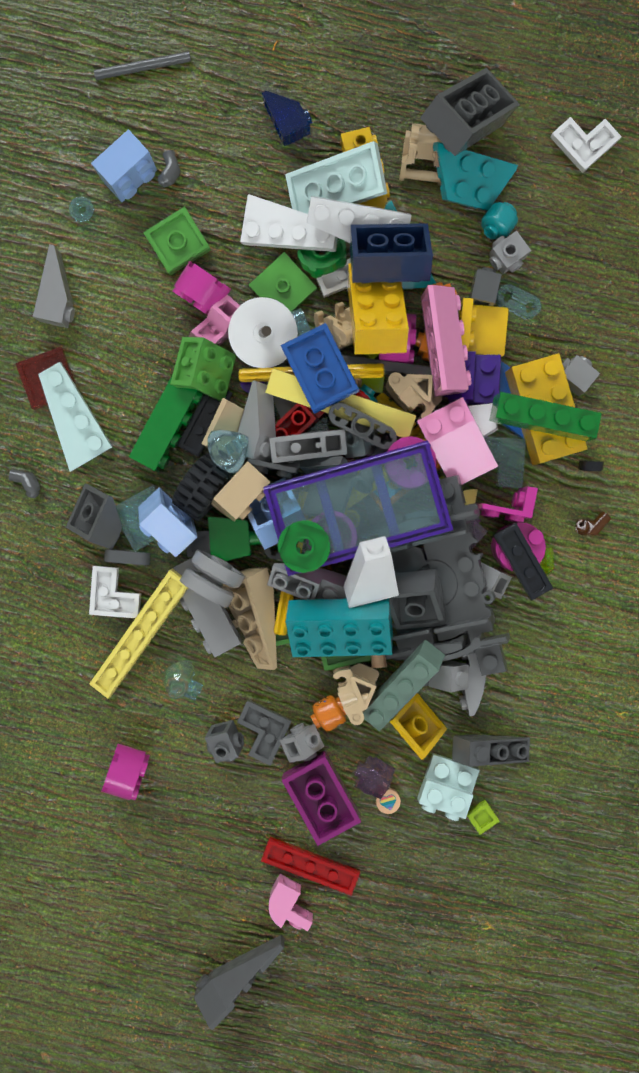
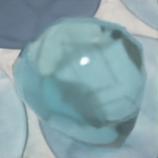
M229 430L211 431L207 438L211 459L224 471L237 473L243 466L246 458L248 436Z
M183 660L172 664L164 673V687L168 696L176 700L185 696L195 701L197 695L201 692L203 685L192 680L195 674V667L190 660Z

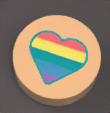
M387 787L377 793L376 804L381 812L392 814L399 809L401 800L395 789Z

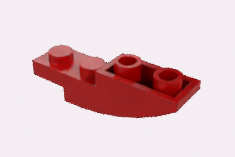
M297 403L275 424L276 437L306 433L327 413L319 411L314 414L310 407Z

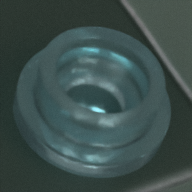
M76 197L69 205V213L74 220L85 222L93 216L94 207L86 197ZM80 207H86L84 213H78Z

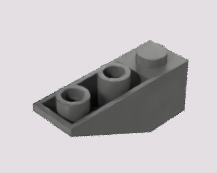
M474 734L453 736L452 760L469 767L529 762L530 738Z

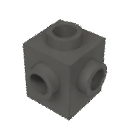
M233 720L211 725L205 736L208 752L213 755L216 763L222 761L231 762L237 759L244 746L243 735L241 732H238Z

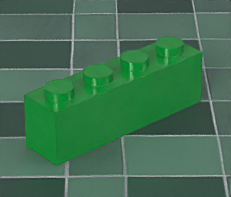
M172 376L129 455V458L156 472L166 468L170 460V456H168L172 447H177L182 437L180 432L183 426L187 427L193 416L191 411L194 405H199L204 396V393L196 389L177 388L170 385Z
M500 392L494 396L489 421L587 442L597 439L602 413Z

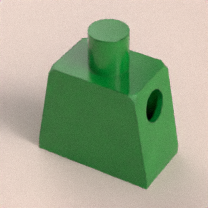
M208 517L211 555L228 561L252 555L251 545L261 544L255 531L250 530V521L237 519L234 522L228 518Z

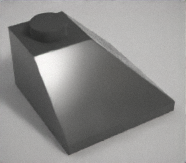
M85 483L66 528L89 542L113 550L122 529L113 497Z

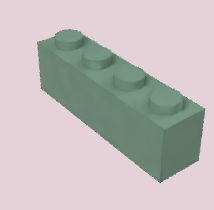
M424 640L373 694L368 708L362 711L364 720L380 731L439 671L445 655L427 640Z

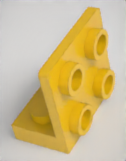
M463 298L458 315L459 320H462L464 324V335L461 336L462 346L466 345L467 351H476V355H501L503 357L505 354L508 308L473 305L472 298Z

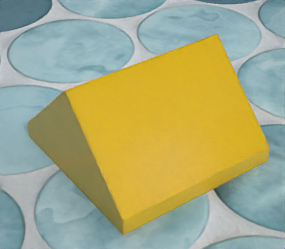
M418 693L389 721L421 760L428 755L447 730L445 725Z

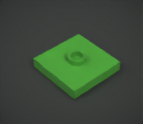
M185 206L143 232L170 276L184 268L189 261L193 262L211 251V248Z
M285 252L249 284L250 289L259 298L265 297L277 300L285 305L291 313L317 290L316 285Z

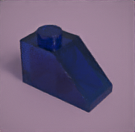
M269 91L262 92L263 104L284 147L310 135L312 119L307 109L303 110L298 101Z

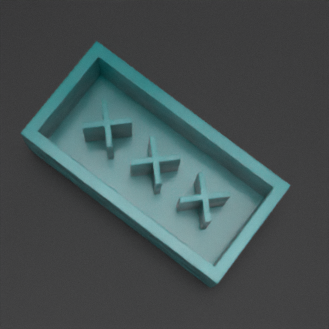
M390 598L349 608L347 599L289 600L286 627L292 657L392 655L393 628Z

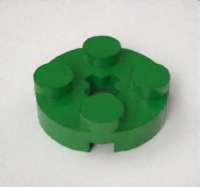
M340 238L337 240L336 252L324 251L325 254L320 255V251L298 249V258L302 268L314 278L330 274L347 264L346 257L348 252L346 243Z
M308 520L292 523L282 531L278 540V551L285 565L291 570L301 573L314 571L321 567L327 561L331 550L329 536L319 524ZM304 539H308L312 549L302 554L300 553L301 548L297 547L298 542H303Z

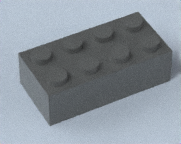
M485 68L439 93L420 119L426 124L427 129L440 139L444 147L456 156L500 128L520 104L496 77Z

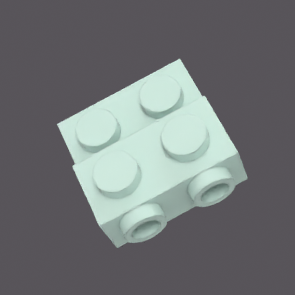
M432 753L417 797L419 804H422L421 808L430 813H435L436 809L445 812V817L454 821H458L459 817L466 819L473 799L472 792L480 771L479 768L469 767L450 758Z

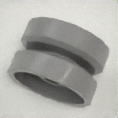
M197 549L191 562L202 573L194 569H186L179 581L202 597L223 607H229L234 594L223 584L232 588H239L246 576L221 558Z

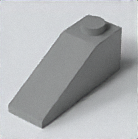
M49 244L33 317L39 322L68 328L69 322H72L74 319L75 309L73 308L61 252L54 245Z
M253 380L232 453L259 461L270 462L271 449L269 438L276 437L273 395L265 393L268 385Z
M345 429L269 438L272 463L347 454Z

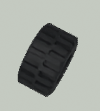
M211 454L203 455L193 464L177 486L173 494L172 504L194 520L202 519L212 509L211 503L213 498L232 479L233 470Z

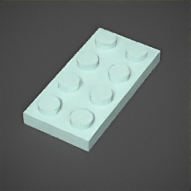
M375 141L285 174L292 209L306 214L309 211L311 196L359 204L387 194L378 143Z

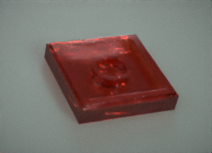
M62 347L15 363L33 410L48 405L38 374L51 366L62 362L76 385Z

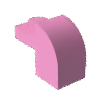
M226 295L211 307L207 318L190 332L189 337H204L215 344L221 345L228 338L231 317L240 305L229 295Z
M279 874L271 889L269 899L270 916L280 928L288 920L289 924L294 928L308 931L313 923V913L295 904L301 892V885L282 874Z

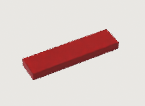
M271 836L261 858V862L350 896L353 894L360 875V870Z

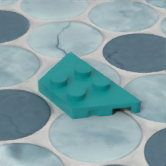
M433 143V151H437L440 166L437 167V173L441 181L442 200L479 210H489L518 167L516 164L464 150L454 156L444 147L443 143Z

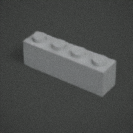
M192 558L173 568L180 575H183L186 569H194L202 573L192 564ZM188 588L180 602L184 610H189L192 614L193 619L191 623L197 633L201 631L205 639L202 642L208 654L212 653L214 657H217L241 644L243 640L226 609Z

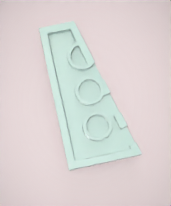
M58 362L38 374L69 471L75 470L113 447L62 362Z

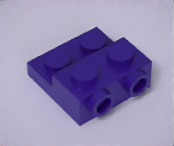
M467 351L468 359L465 361L466 371L469 370L471 374L469 390L464 393L445 395L444 397H448L449 404L462 397L467 405L493 403L494 396L500 393L501 355H476V351Z

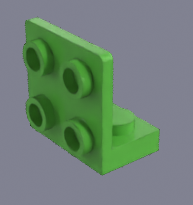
M182 337L170 385L177 388L196 389L214 399L222 401L223 398H226L236 355L204 337Z

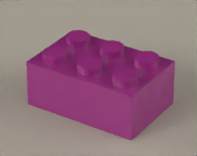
M326 750L317 754L315 758L304 761L283 773L282 782L317 846L361 823L360 812Z

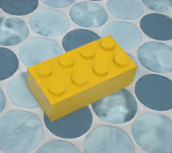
M351 263L348 264V296L355 355L407 353L409 327L402 282L352 283Z
M559 353L511 367L505 372L511 394L575 407ZM521 428L532 466L588 449L586 442L582 440Z

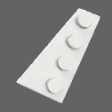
M250 194L247 196L240 240L243 245L336 252L338 237L307 224L308 214Z
M311 196L307 224L350 243L351 225L410 224L412 215Z

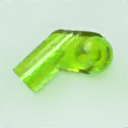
M546 547L545 555L540 562L547 577L555 568L553 547Z

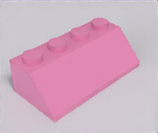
M428 285L421 296L431 375H433L434 397L464 393L469 390L468 386L471 385V374L469 370L466 371L465 367L468 352L466 345L462 346L461 336L464 335V324L458 317V310L461 309L460 297L455 295L454 287Z

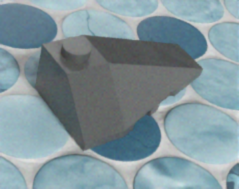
M280 935L215 968L208 976L204 974L200 977L195 985L197 988L194 999L211 1030L236 1006L234 1002L241 991L247 993L252 987V983L256 979V973L262 974L284 949L285 937Z

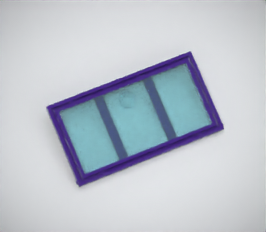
M428 440L263 487V493L267 499L277 539L279 540L282 531L294 522L308 520L319 524L328 534L331 544L329 557L321 566L323 567L354 558L360 542L385 536L388 546L391 548L452 531L451 519L430 449L431 444ZM304 539L303 542H298L297 547L301 548L300 553L302 554L312 549L308 539ZM285 565L288 576L301 573L293 571Z

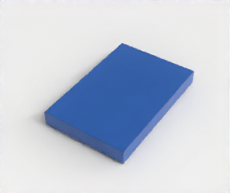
M326 323L280 345L314 414L360 392Z

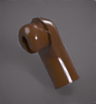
M602 511L594 521L580 519L575 525L576 532L582 536H596L609 523L611 517Z

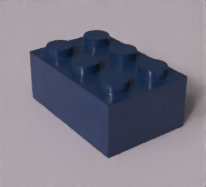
M428 223L351 225L350 259L352 283L430 281L433 253Z

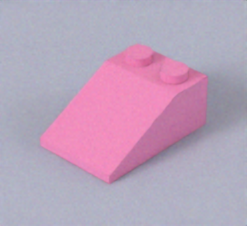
M463 397L417 421L426 440L431 444L436 459L447 478L459 475L462 485L498 467Z

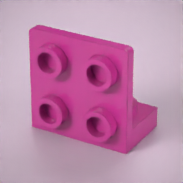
M527 486L519 488L518 492H514L512 506L515 509L483 503L478 504L479 511H481L480 515L491 518L505 515L504 520L524 522V519L532 518L538 488Z

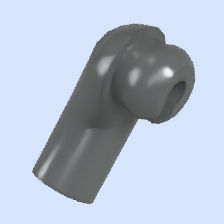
M168 150L163 153L166 167L158 176V183L162 187L173 185L180 175L181 170L174 150Z
M14 469L10 470L9 481L22 483L29 498L39 496L41 487L33 473Z

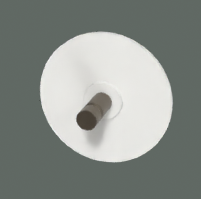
M265 297L254 298L240 305L232 315L228 328L229 342L234 353L244 363L256 368H270L284 362L287 358L280 345L296 338L298 335L296 321L289 309L279 301Z

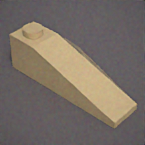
M267 568L244 569L240 572L246 577L239 588H232L223 584L234 594V598L229 605V609L235 618L232 623L235 628L239 627L245 637L244 645L257 669L275 670L277 668L276 634H274V589L267 585L270 575Z

